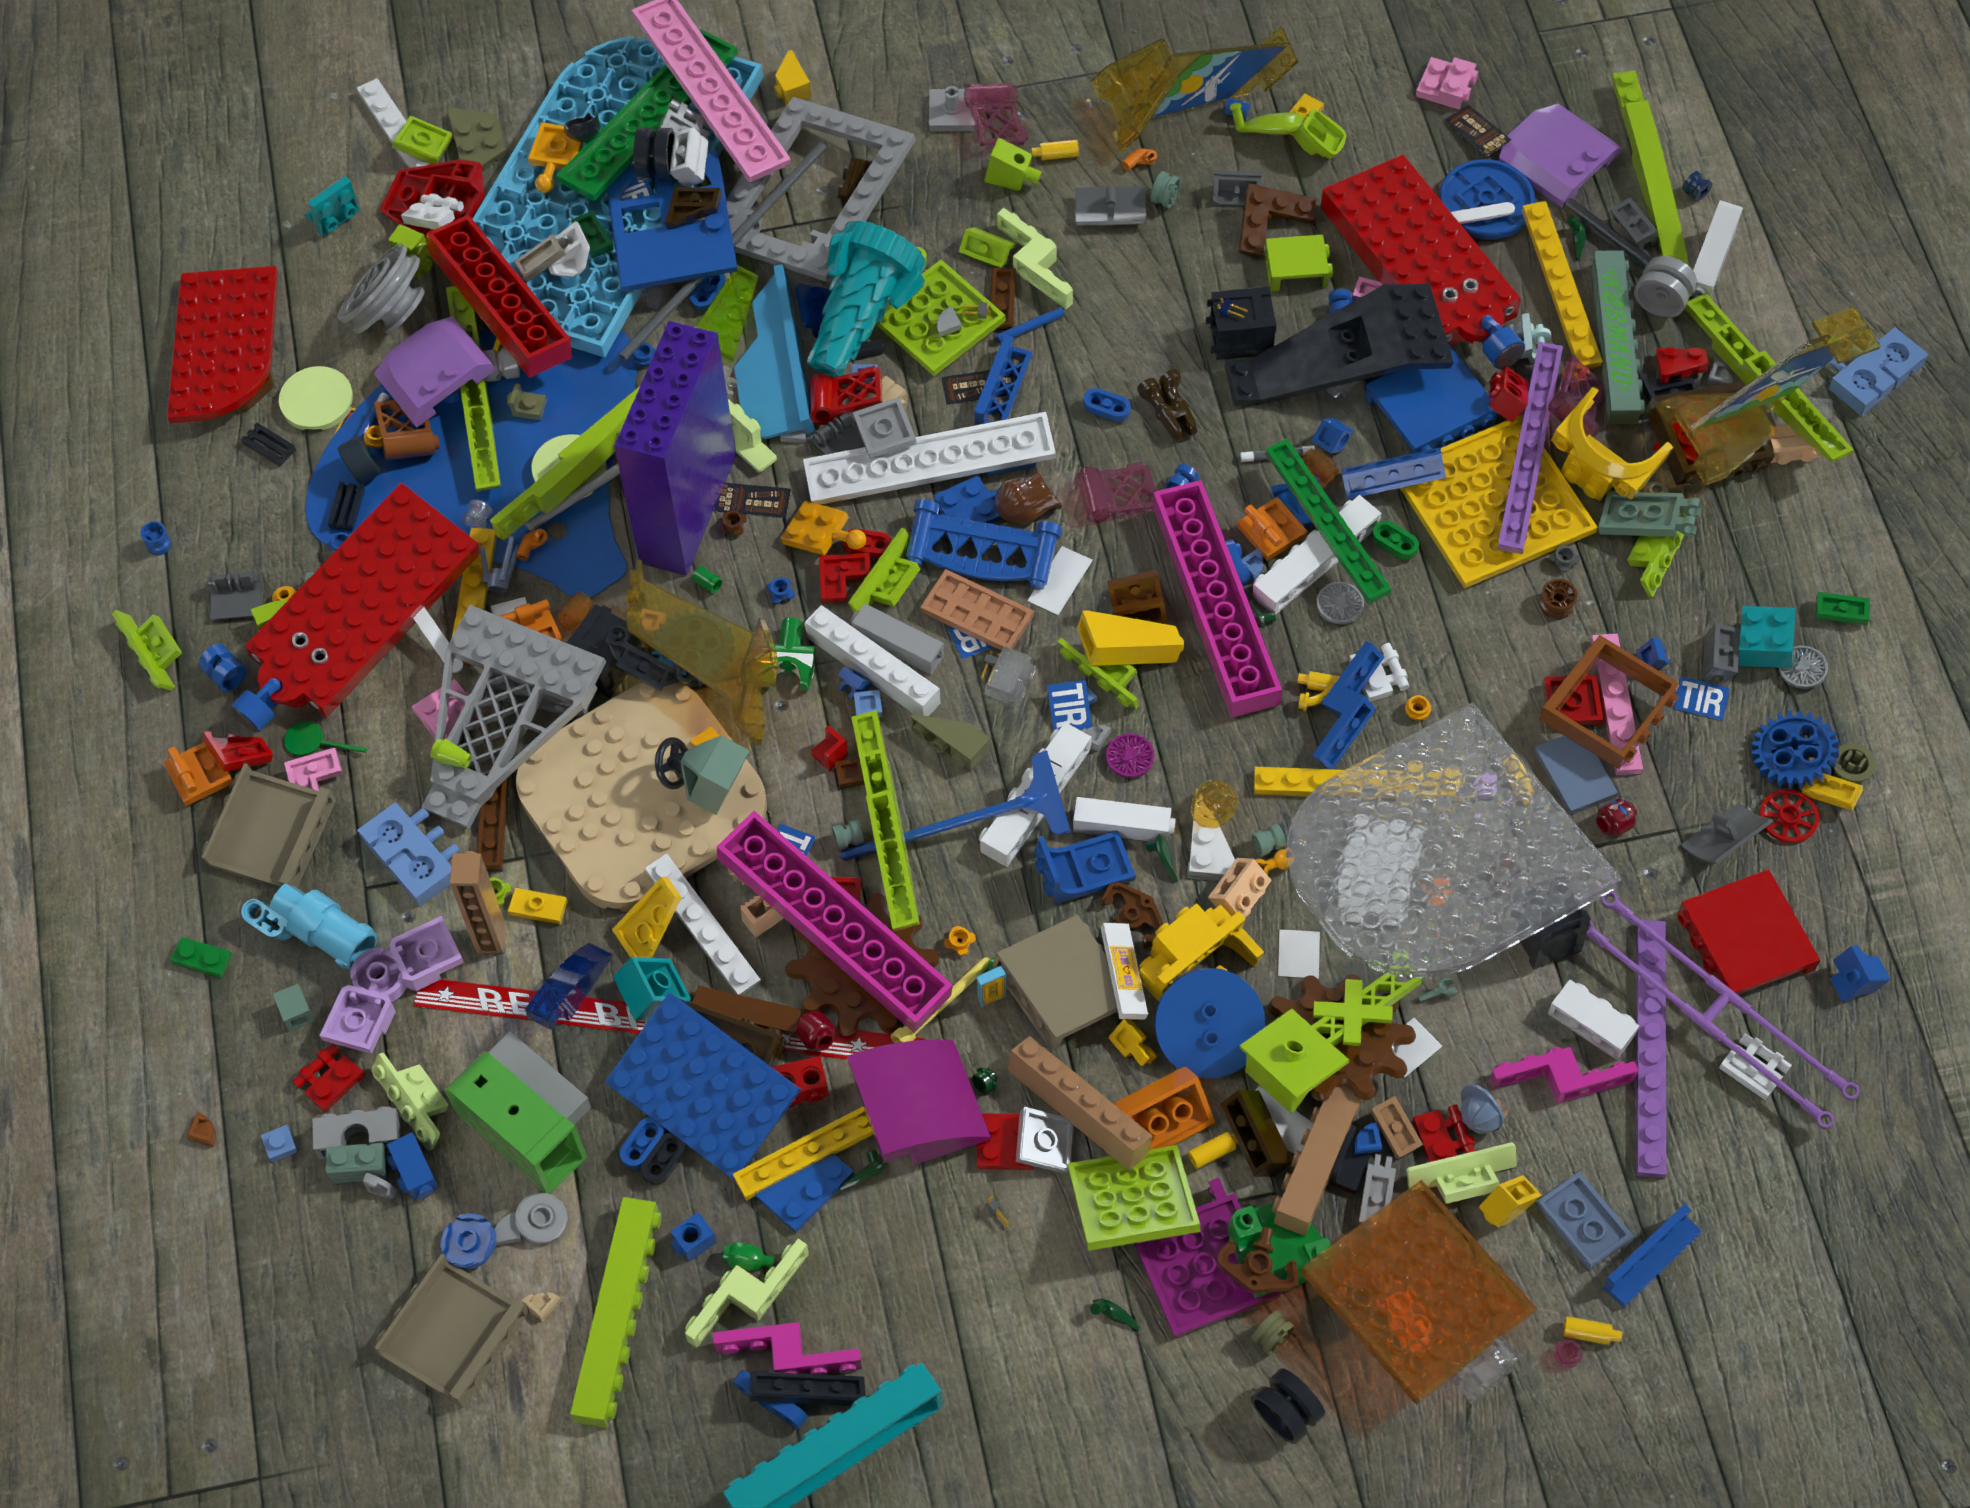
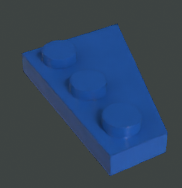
M831 1154L756 1193L755 1197L796 1234L840 1190V1187L854 1176V1172L835 1154Z

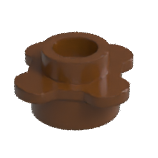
M737 511L725 512L722 518L723 524L719 526L720 532L724 534L727 532L734 533L736 536L742 535L744 532L743 525L747 522V517Z

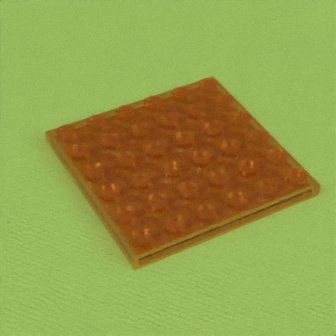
M1422 1180L1311 1260L1300 1271L1415 1405L1419 1404L1537 1310L1534 1304Z

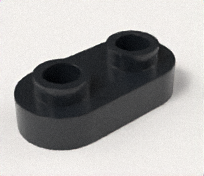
M672 1133L664 1134L642 1163L641 1171L645 1181L652 1185L664 1183L686 1153L685 1142ZM672 1146L677 1148L673 1153L667 1151ZM654 1169L661 1170V1172L658 1175L652 1174V1171Z

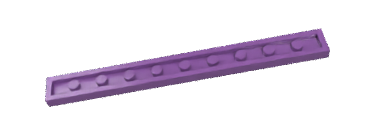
M1544 342L1538 343L1528 392V405L1524 412L1497 547L1498 550L1518 554L1523 553L1563 346Z
M1641 920L1666 940L1665 921ZM1637 926L1636 964L1666 988V949ZM1636 973V1024L1639 1025L1636 1032V1066L1639 1070L1636 1076V1176L1665 1179L1666 996Z

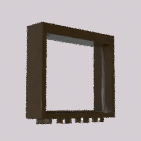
M1743 381L1652 397L1645 411L1660 447L1667 442L1673 446L1666 462L1676 486L1688 483L1694 485L1704 480L1716 481L1725 476L1738 477L1752 471L1759 473L1760 470L1768 468L1775 455L1755 408L1738 414L1754 453L1688 465L1668 417L1670 414L1719 406L1745 387Z

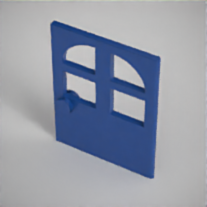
M718 151L707 153L704 177L711 185L702 187L720 188L722 197L718 212L709 215L705 220L693 221L673 229H667L665 220L674 191L673 180H659L656 174L657 195L621 201L625 190L638 180L634 166H629L607 188L621 291L738 271ZM659 206L662 227L625 233L622 213Z

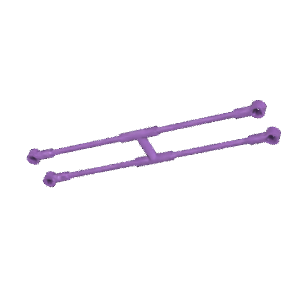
M1606 891L1603 893L1601 902L1605 908L1613 909L1627 921H1632L1706 980L1705 983L1719 993L1720 996L1702 1015L1690 1004H1685L1610 944L1609 939L1593 927L1591 920L1589 924L1590 929L1587 931L1586 937L1588 936L1600 947H1605L1681 1008V1012L1718 1040V1042L1722 1041L1798 1102L1804 1111L1817 1120L1816 1123L1819 1128L1823 1130L1830 1129L1835 1120L1832 1113L1822 1111L1807 1098H1802L1726 1037V1033L1713 1024L1712 1020L1730 1002L1741 1012L1751 1016L1825 1075V1079L1842 1092V1097L1845 1100L1853 1101L1857 1099L1860 1092L1858 1085L1853 1082L1848 1083L1833 1072V1070H1828L1750 1008L1751 1005L1729 987L1720 982L1715 976H1710L1637 918L1632 910L1618 900L1615 892ZM1611 896L1615 899V901L1613 903H1607L1605 901V898ZM1853 1088L1856 1094L1849 1096L1845 1089ZM1826 1116L1830 1119L1831 1123L1825 1125L1821 1122L1820 1118Z

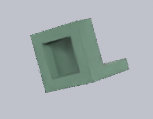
M299 984L273 994L289 1032L315 1021Z

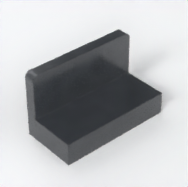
M1351 1125L1332 1170L1329 1185L1355 1195L1372 1153L1353 1155V1144L1357 1137L1355 1134L1357 1127Z

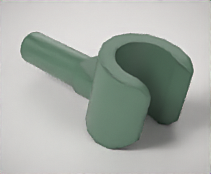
M1443 978L1439 981L1437 988L1419 995L1418 998L1420 1002H1423L1441 994L1447 997H1454L1457 995L1458 990L1456 988L1446 990L1454 982L1451 979Z

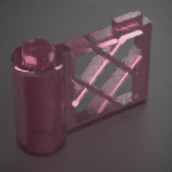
M1013 83L967 84L965 86L964 101L966 106L970 107L980 147L995 146L998 138L1013 145H1024L1026 140H1028L1026 126H1021L1015 101L1018 99V90L1014 87ZM1000 110H1010L1011 119L1008 120L999 114ZM978 111H985L991 115L990 119L986 121L979 116ZM994 118L1005 125L1002 130L991 124ZM987 128L997 135L996 138L985 139L984 130ZM1010 128L1016 133L1017 138L1009 137L1004 133L1005 130Z
M1574 355L1567 357L1558 393L1550 401L1548 410L1562 423L1590 391V383L1599 391L1592 399L1595 401L1594 404L1583 416V429L1586 437L1591 435L1594 438L1597 435L1599 426L1595 416L1599 403L1603 401L1605 393L1603 390L1604 384ZM1573 368L1576 369L1579 379H1576ZM1579 382H1580V384H1581V387H1582V390H1583L1584 395H1581V392H1580V389H1579V386H1578V383H1579ZM1569 384L1571 386L1573 396L1567 391Z
M1142 462L1127 464L1126 468L1103 471L1092 466H1086L1076 475L1087 516L1091 522H1102L1114 515L1153 510V495L1156 489L1149 466L1143 465ZM1136 474H1144L1145 481L1141 485L1131 479V477ZM1116 477L1123 482L1117 488L1109 483L1108 478ZM1126 484L1138 490L1134 496L1122 490ZM1142 492L1151 497L1152 502L1144 503L1137 498ZM1117 496H1120L1129 501L1126 506L1116 507L1115 499Z

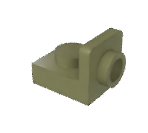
M515 383L513 391H510L507 397V405L510 406L512 416L541 421L547 403L546 395L522 392L521 384Z

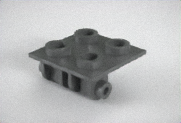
M853 412L834 418L832 422H828L825 427L816 430L809 437L824 455L865 447L854 421Z
M254 570L246 573L235 572V574L228 572L227 575L212 574L211 577L207 578L208 586L211 587V621L253 617L250 609L262 605V572H254Z

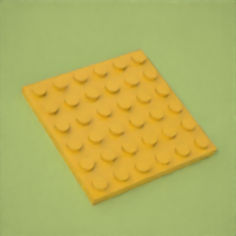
M1519 415L1513 422L1507 420L1442 447L1441 452L1446 478L1400 488L1464 589L1557 550L1560 546L1571 544L1597 532V525L1543 447L1523 553L1518 554L1497 549L1523 415Z

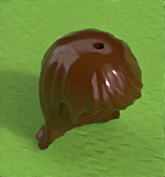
M1038 472L1019 484L1017 483L1020 480L1019 478L1003 482L995 495V506L999 515L1010 524L1029 523L1039 518L1051 508L1059 510L1062 507V504L1054 496V493L1050 492V488H1048L1043 477Z

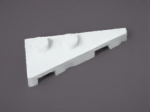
M1202 792L1199 795L1198 803L1195 802L1189 876L1222 879L1235 859L1205 793Z

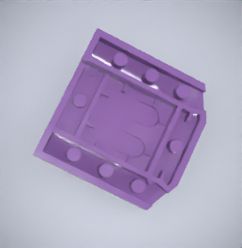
M1555 104L1534 111L1507 135L1512 141L1502 147L1499 161L1518 169L1526 176L1535 190L1563 208L1564 203L1569 198L1573 199L1578 194L1579 188L1603 165L1607 167L1621 154L1623 147L1561 105Z
M452 316L425 325L388 352L374 374L417 428L436 414L432 407L470 379H473L477 384L496 369Z

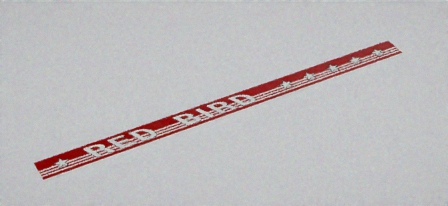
M443 979L417 990L414 1002L416 1007L639 1034L648 1022L634 1020L626 1002ZM835 1027L836 1034L833 1044L824 1051L814 1052L808 1050L796 1035L793 1037L782 1034L786 1041L783 1052L848 1060V1055L895 1044L891 1039V1034L857 1030L856 1033L848 1037L841 1035ZM916 1037L913 1041H915V1040H926V1038H918V1037Z

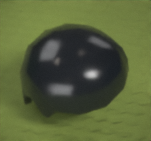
M586 113L584 118L569 119L564 125L565 134L576 142L590 141L598 135L600 130L598 113H595L594 118L590 113Z

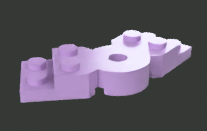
M442 916L393 938L389 945V951L383 950V948H373L358 956L350 971L353 986L347 985L341 988L320 1033L323 1041L372 1054L380 1035L386 1034L396 1012L392 1002L401 997L406 988L416 991L441 980L439 974L464 963ZM384 974L381 978L375 979L378 975Z

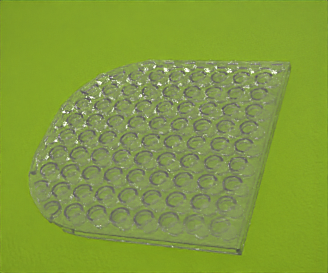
M1473 702L1325 781L1300 806L1293 818L1287 838V863L1293 885L1327 934L1350 957L1353 958L1355 956L1367 963L1372 969L1396 976L1428 978L1431 977L1430 974L1450 971V974L1469 969L1623 886V879Z

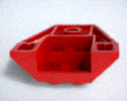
M460 159L398 170L379 210L397 224L424 234L427 241V232L434 229L405 224L401 215L411 205L421 203L422 195L436 194L441 198L451 197L463 203L462 211L453 212L455 217L453 221L466 215L473 219L484 200L482 164L480 162Z

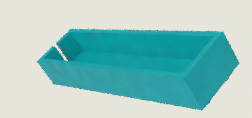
M923 1363L917 1366L912 1364L906 1367L900 1373L901 1376L892 1382L890 1380L883 1382L876 1388L874 1394L868 1398L863 1396L857 1399L851 1405L852 1408L845 1413L839 1412L834 1414L826 1421L827 1424L819 1430L814 1428L802 1436V1441L793 1447L792 1445L785 1446L777 1453V1457L770 1462L763 1461L757 1464L752 1469V1473L744 1479L739 1477L731 1481L726 1487L727 1490L723 1492L728 1508H791L942 1409L941 1389Z

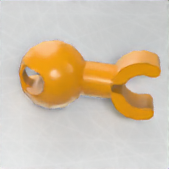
M1280 849L1276 852L1274 858L1270 860L1256 859L1255 861L1259 866L1264 867L1263 871L1268 875L1269 871L1276 868L1282 870L1289 869L1294 864L1295 858L1291 851Z

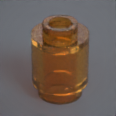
M1311 448L1302 457V460L1313 476L1318 477L1319 482L1328 484L1339 472L1336 463L1320 448L1314 450Z
M581 592L572 595L558 614L561 626L567 630H576L591 611L592 599Z

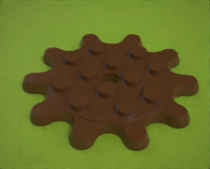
M881 893L872 894L865 908L935 968L939 963V954L933 949L918 948L913 941L914 935L923 926L921 916L918 915L920 925L894 932L891 919L886 913V897ZM795 928L796 937L807 945L808 952L801 959L790 960L785 966V972L789 978L804 979L811 985L810 994L801 1003L803 1013L824 1009L834 1010L838 1015V1032L843 1036L849 1037L856 1033L859 1022L864 1018L876 1020L881 1030L885 1033L895 1032L899 1027V1019Z
M1350 974L1344 978L1340 987L1326 988L1321 985L1315 976H1306L1300 984V989L1303 993L1301 999L1289 1000L1276 996L1269 1002L1268 1010L1279 1018L1293 1009L1312 1026L1320 1020L1313 1018L1314 1001L1344 1003L1345 980H1360V978L1355 974ZM1385 993L1381 996L1387 997L1390 993ZM1398 1001L1391 1005L1393 1006V1012L1398 1009ZM1336 1020L1335 1024L1344 1025V1020ZM1394 1022L1366 1023L1361 1027V1046L1343 1045V1040L1334 1046L1349 1059V1063L1311 1090L1312 1096L1318 1101H1326L1331 1098L1332 1092L1336 1087L1344 1085L1350 1087L1358 1098L1363 1100L1371 1099L1375 1095V1087L1372 1083V1078L1375 1075L1384 1073L1394 1078H1401L1406 1075V1063L1397 1057L1393 1051L1399 1045L1412 1044L1416 1040L1415 1030L1410 1025H1401ZM1320 1033L1325 1039L1330 1037V1034Z

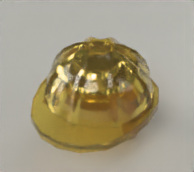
M1220 780L1205 781L1197 788L1191 802L1193 819L1200 826L1207 828H1218L1224 825L1237 811L1239 802L1236 791L1228 783Z

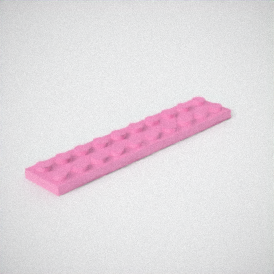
M654 0L632 9V17L749 183L791 164V158L678 0Z

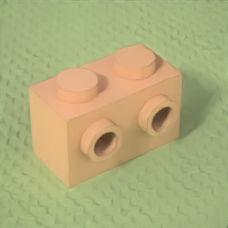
M1236 858L1208 898L1216 908L1221 904L1231 916L1239 911L1246 918L1257 900L1263 896L1272 880L1254 859Z

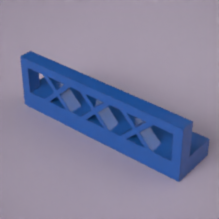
M1004 335L974 411L975 426L991 423L992 421L987 420L988 416L996 412L1002 417L1001 420L1009 418L1033 356L1032 351L1014 347L1013 336ZM1012 355L1025 358L1024 362L1014 366L1011 362ZM1014 374L1017 379L1016 382L1006 385L1003 378ZM1006 392L1009 400L998 404L995 399L996 396Z
M1440 447L1342 469L1347 499L1446 478Z
M1686 1204L1679 1208L1607 1278L1602 1289L1622 1308H1625L1701 1234L1702 1230L1687 1218L1691 1209Z

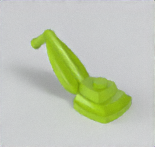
M1241 103L1230 105L1235 129L1239 133L1271 135L1294 133V138L1304 151L1310 155L1318 153L1322 157L1329 159L1335 157L1344 147L1346 132L1332 119L1316 109H1311L1305 118L1300 113L1284 112L1259 116L1244 123Z

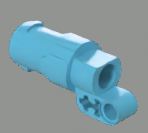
M285 883L276 892L271 904L251 899L242 907L243 919L265 935L281 941L295 936L309 947L317 946L333 957L335 963L343 969L351 970L358 956L376 947L377 935L373 929L366 923H358L342 912L338 903L319 890H312L305 894L298 888ZM261 907V914L256 918L255 913ZM273 921L278 922L277 924L280 926V928H277L271 923Z

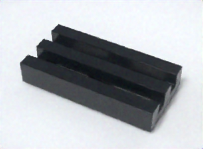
M258 422L254 425L255 429H250L248 436H243L241 439L245 446L279 467L296 451L293 444ZM256 439L260 443L264 444L267 448L280 454L281 457L279 458L278 456L274 455L270 451L255 443L253 440Z
M339 482L327 523L329 528L354 530L365 492L363 484L355 486L354 483L345 485L344 482ZM345 492H346V496H345V499H344V502H343V506H342L341 513H340V516H339V519H338V523H336L337 518H338V514H339V511H340V508H341V504H342V501H343V497H344V494H345ZM356 493L348 523L344 524L352 495Z

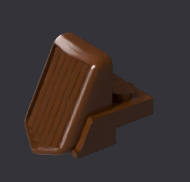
M1157 570L1107 581L1114 615L1161 624L1168 622Z

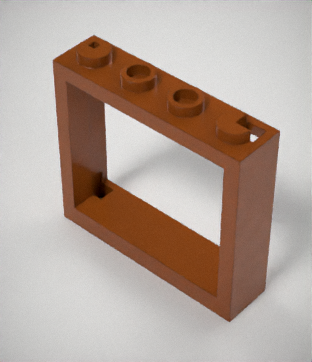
M1599 635L1543 706L1539 720L1620 770L1625 762L1629 764L1633 760L1639 743L1642 745L1646 743L1651 735V731H1649L1653 725L1658 727L1665 716L1664 710L1667 707L1672 708L1679 698L1676 695L1679 683ZM1599 659H1602L1662 696L1622 750L1559 712Z

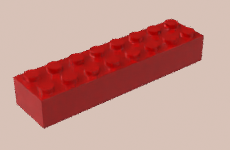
M469 215L427 232L429 255L529 378L572 358L571 338Z

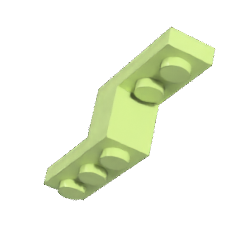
M1003 208L997 213L998 229L1023 246L1013 256V268H1016V273L1067 310L1073 304V289L1067 282H1062L1055 277L1048 269L1057 261V246L1051 239H1046L1039 234L1033 226H1028L1021 221L1015 213H1010Z
M799 1239L793 1245L789 1244L781 1255L782 1260L776 1268L773 1266L767 1272L764 1278L765 1283L738 1265L735 1266L732 1272L730 1270L727 1271L720 1281L721 1286L716 1293H711L705 1299L702 1306L703 1310L697 1317L693 1316L685 1327L687 1341L697 1348L731 1303L759 1321L809 1255L807 1244Z

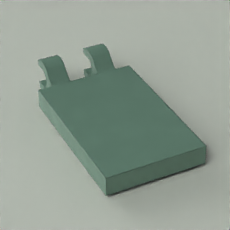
M1608 491L1598 527L1599 533L1605 535L1675 537L1676 532L1679 531L1685 536H1695L1697 526H1694L1695 518H1699L1701 508H1698L1700 499H1684L1683 493L1638 492L1630 500L1619 495L1617 492ZM1681 513H1684L1685 515H1687V516H1685V517H1680V516H1681Z

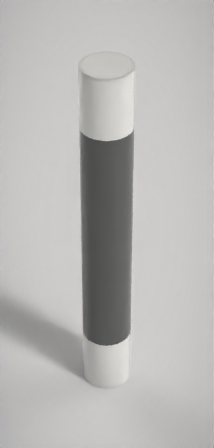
M1314 445L1294 447L1300 457L1315 455ZM1266 450L1240 453L1241 462L1269 459L1265 454Z

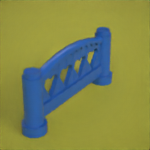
M928 499L915 500L913 511L916 514L905 557L907 560L918 563L919 567L921 563L926 561L943 570L947 569L957 575L985 581L1028 580L1030 582L1029 586L1038 590H1043L1045 585H1047L1056 541L1060 539L1062 533V526L1059 524L1040 521L1038 522L1036 532L939 515L940 505ZM947 533L953 547L952 553L934 552L932 550L933 545ZM972 538L978 553L977 557L974 559L968 558L967 555L959 557L957 555L958 549ZM996 542L1002 556V561L1000 563H993L992 560L983 561L981 559L982 554ZM1021 547L1027 565L1024 568H1019L1017 565L1008 566L1006 560Z

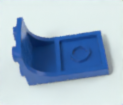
M1118 831L1060 848L1047 847L1044 837L1041 836L1038 837V846L1034 847L1037 857L1034 859L1038 874L1043 873L1045 893L1047 897L1052 896L1055 905L1106 890L1111 883L1120 882L1125 884L1135 881L1136 878Z

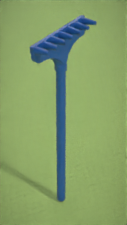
M1048 751L1037 753L1032 757L1033 780L1029 788L1021 796L1015 797V799L903 832L905 843L1024 808L1036 810L1044 815L1053 834L1061 835L1066 833L1070 835V827ZM875 841L843 850L840 853V858L847 861L877 852Z

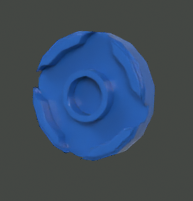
M474 1213L461 1214L456 1217L457 1220L445 1227L441 1236V1251L452 1265L463 1270L475 1269L484 1264L493 1254L496 1246V1232L493 1225L482 1215Z

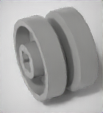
M1670 256L1652 258L1635 286L1634 296L1636 301L1643 309L1656 316L1665 318L1679 316L1686 307L1688 298L1696 288L1697 278L1695 272L1681 260Z

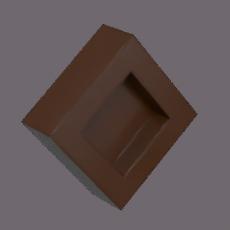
M859 757L835 762L840 789L865 785Z

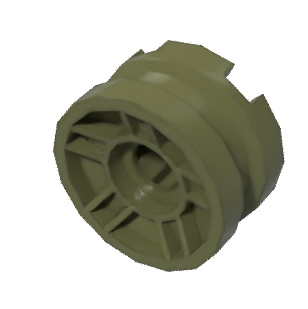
M1279 1310L1269 1315L1251 1337V1340L1256 1345L1260 1344L1263 1346V1351L1268 1356L1277 1351L1295 1329V1325L1291 1321L1286 1322L1283 1319L1284 1315Z

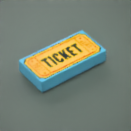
M1002 966L977 976V996L981 1007L1006 997V974Z

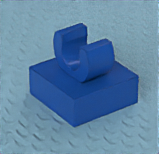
M1651 638L1636 650L1638 659L1655 669L1664 668L1670 663V660L1666 659L1665 656L1667 649L1662 646L1661 639Z
M843 667L838 675L844 679L840 682L838 690L845 691L850 685L852 690L848 697L854 699V693L860 692V690L868 691L873 683L855 669Z

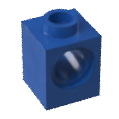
M1336 418L1323 419L1311 441L1329 453L1342 452L1354 430Z
M699 1212L670 1231L673 1241L670 1243L679 1257L684 1255L688 1262L717 1243L714 1232ZM694 1234L698 1236L695 1242L687 1243L684 1241L688 1235Z

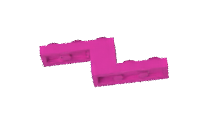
M1555 1047L1548 1050L1546 1054L1537 1057L1535 1055H1528L1516 1063L1504 1062L1498 1064L1492 1069L1489 1081L1492 1088L1497 1089L1545 1075L1555 1101L1559 1104L1634 1082L1639 1070L1635 1061L1630 1063L1622 1061L1611 1065L1609 1069L1602 1071L1593 1069L1582 1076L1571 1047L1564 1049Z
M799 1322L713 1332L716 1352H721L725 1355L735 1354L741 1349L749 1348L751 1351H762L767 1349V1346H772L775 1372L827 1375L829 1372L837 1371L840 1374H851L856 1372V1369H862L860 1349L803 1355Z

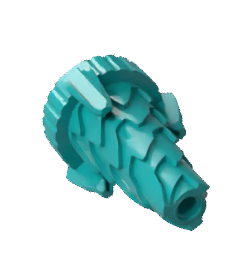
M860 220L847 222L841 233L832 235L828 249V275L834 276L829 290L832 292L822 311L824 317L818 338L807 359L809 366L832 378L843 375L850 359H855L863 341L870 337L876 323H881L889 304L893 308L899 309L923 287L925 280L922 276V271L926 265V260L918 248L904 237L885 227Z

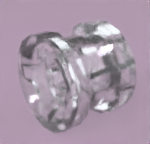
M471 500L468 504V512L464 513L462 517V522L469 528H485L487 525L486 519L490 518L493 512L492 508L482 501Z

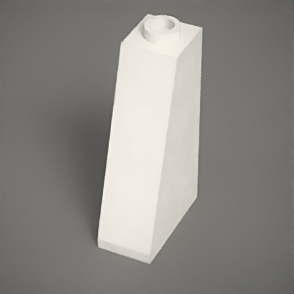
M1719 201L1693 270L1697 278L1696 288L1691 295L1694 298L1705 295V293L1711 297L1733 241L1743 207Z

